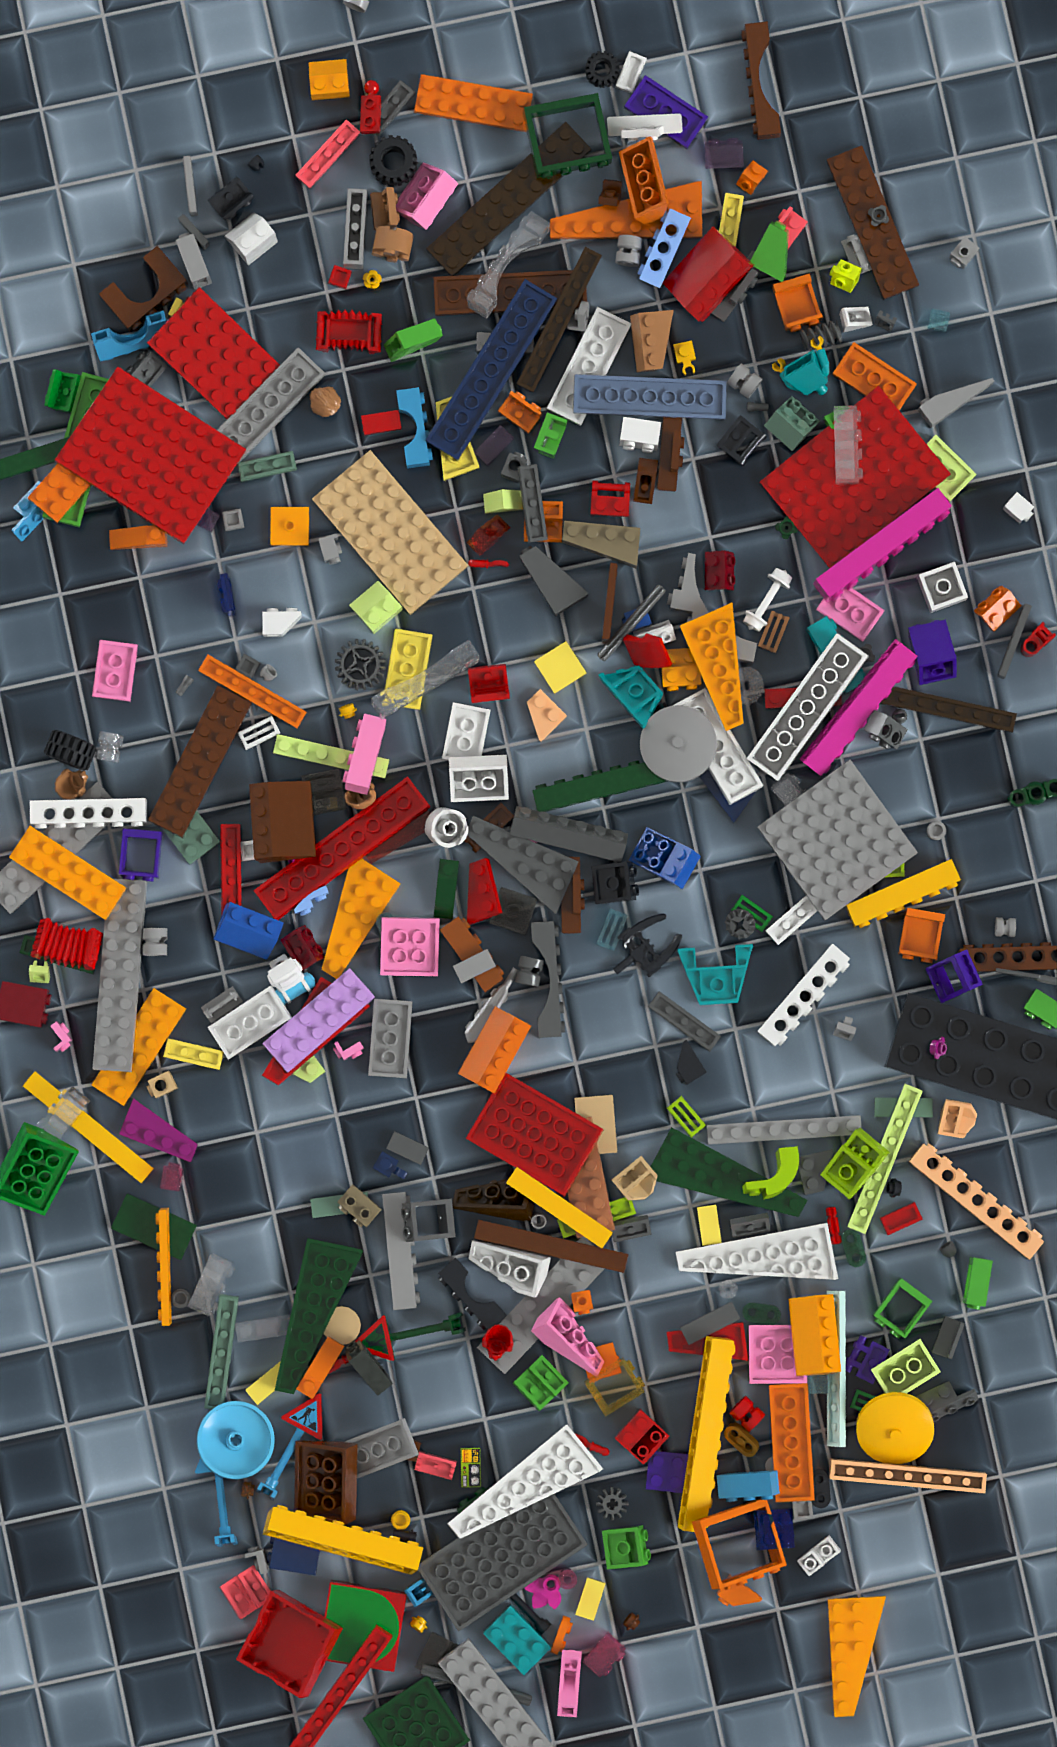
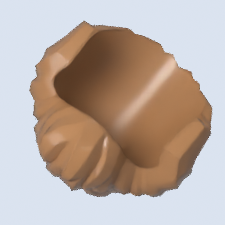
M333 387L314 388L309 395L311 410L322 417L332 416L341 406V398Z
M66 768L61 772L55 782V792L60 798L72 800L85 794L88 779L86 771L78 770L72 772Z
M370 783L368 795L347 790L344 799L352 808L365 809L375 802V786Z

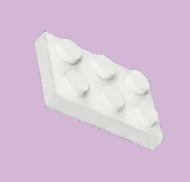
M453 703L443 750V760L449 761V757L482 756L490 709Z

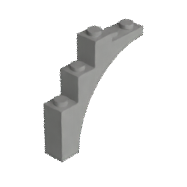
M688 553V557L683 558L682 569H685L684 576H680L678 584L681 590L674 589L673 594L669 593L667 604L671 605L670 610L692 614V617L688 616L687 622L709 613L701 600L696 585V554ZM736 636L738 661L753 664L757 643Z

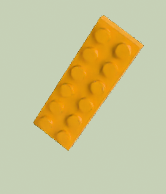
M32 826L28 827L9 856L10 859L105 920L127 889Z
M153 988L136 1015L132 1072L100 1071L92 1086L125 1106L186 1011V1008Z

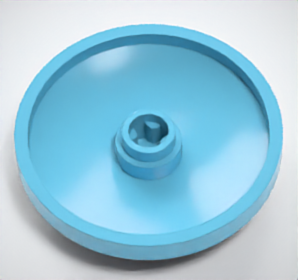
M230 1401L216 1406L203 1418L197 1432V1449L201 1460L210 1471L226 1479L238 1480L256 1474L268 1463L274 1449L275 1437L271 1422L259 1408L246 1402Z

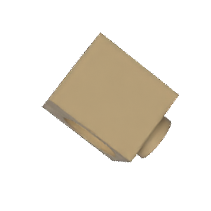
M170 1071L148 1080L149 1085L146 1086L151 1097L155 1096L157 1099L178 1089ZM159 1080H163L166 1083V1088L163 1091H159L156 1088V1083Z

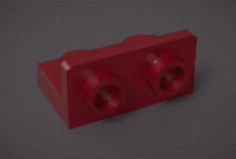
M306 925L295 929L280 939L290 957L300 963L302 971L325 958L322 948L316 943L311 930Z

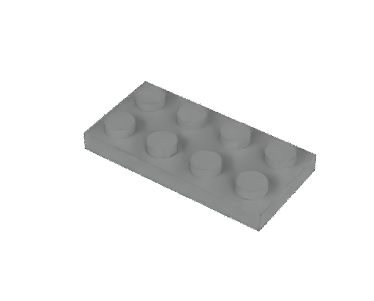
M374 999L368 1076L407 1078L412 1001Z
M405 1418L345 1441L357 1444V1478L419 1455Z

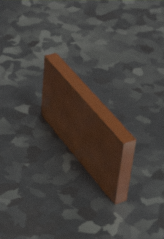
M610 563L602 643L607 644L610 640L617 563Z

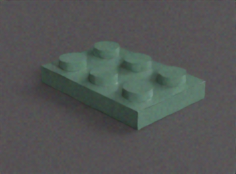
M196 811L183 838L163 829L189 865L220 843L198 811Z

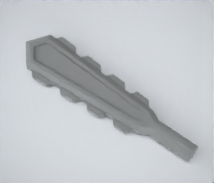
M514 967L503 984L491 991L490 999H486L483 1002V1008L474 1015L475 1019L469 1021L466 1025L465 1035L468 1043H475L494 1006L501 1009V1004L507 1001L508 989L518 971Z

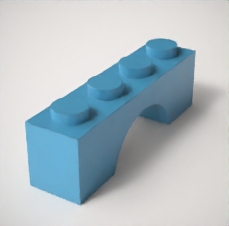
M164 310L145 316L143 326L137 332L130 335L117 334L110 328L91 333L100 362L111 360L123 354L127 355L139 349L148 348L147 342L167 321Z
M419 387L396 390L399 412L410 416L417 426L414 439L404 446L407 468L429 466V460H433L432 450L431 448L427 449V442L425 441L429 435V430H425L424 423L428 422L427 413L422 411L421 405L425 404L424 392L420 393Z

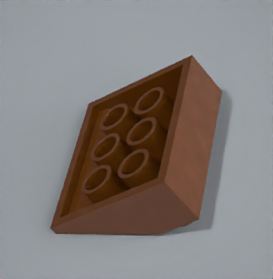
M311 781L249 784L254 859L259 863L316 857Z
M295 1441L294 1512L296 1510L304 1511L307 1513L306 1516L314 1518V1515L325 1517V1521L333 1523V1520L343 1522L344 1525L355 1521L357 1502V1444L341 1441Z

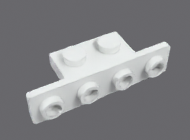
M678 113L608 117V136H622V138H628V141H638L639 137L647 138L651 136L653 140H657L662 134L681 133L683 131L682 115Z

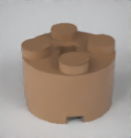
M390 226L377 227L372 255L386 257V261L397 263L398 259L409 261L413 234L401 228L391 230Z

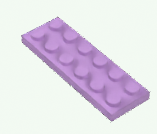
M349 968L264 1041L262 1045L288 1073L370 1003L375 996Z

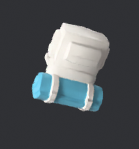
M283 954L269 963L271 970L268 971L267 978L272 987L277 988L275 992L284 1005L291 1003L293 999L306 991H311V988L316 986L315 978L308 972H301L303 969L296 959H288Z

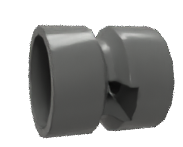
M520 956L518 964L520 971L516 973L515 982L539 987L541 977L538 974L543 970L544 961Z

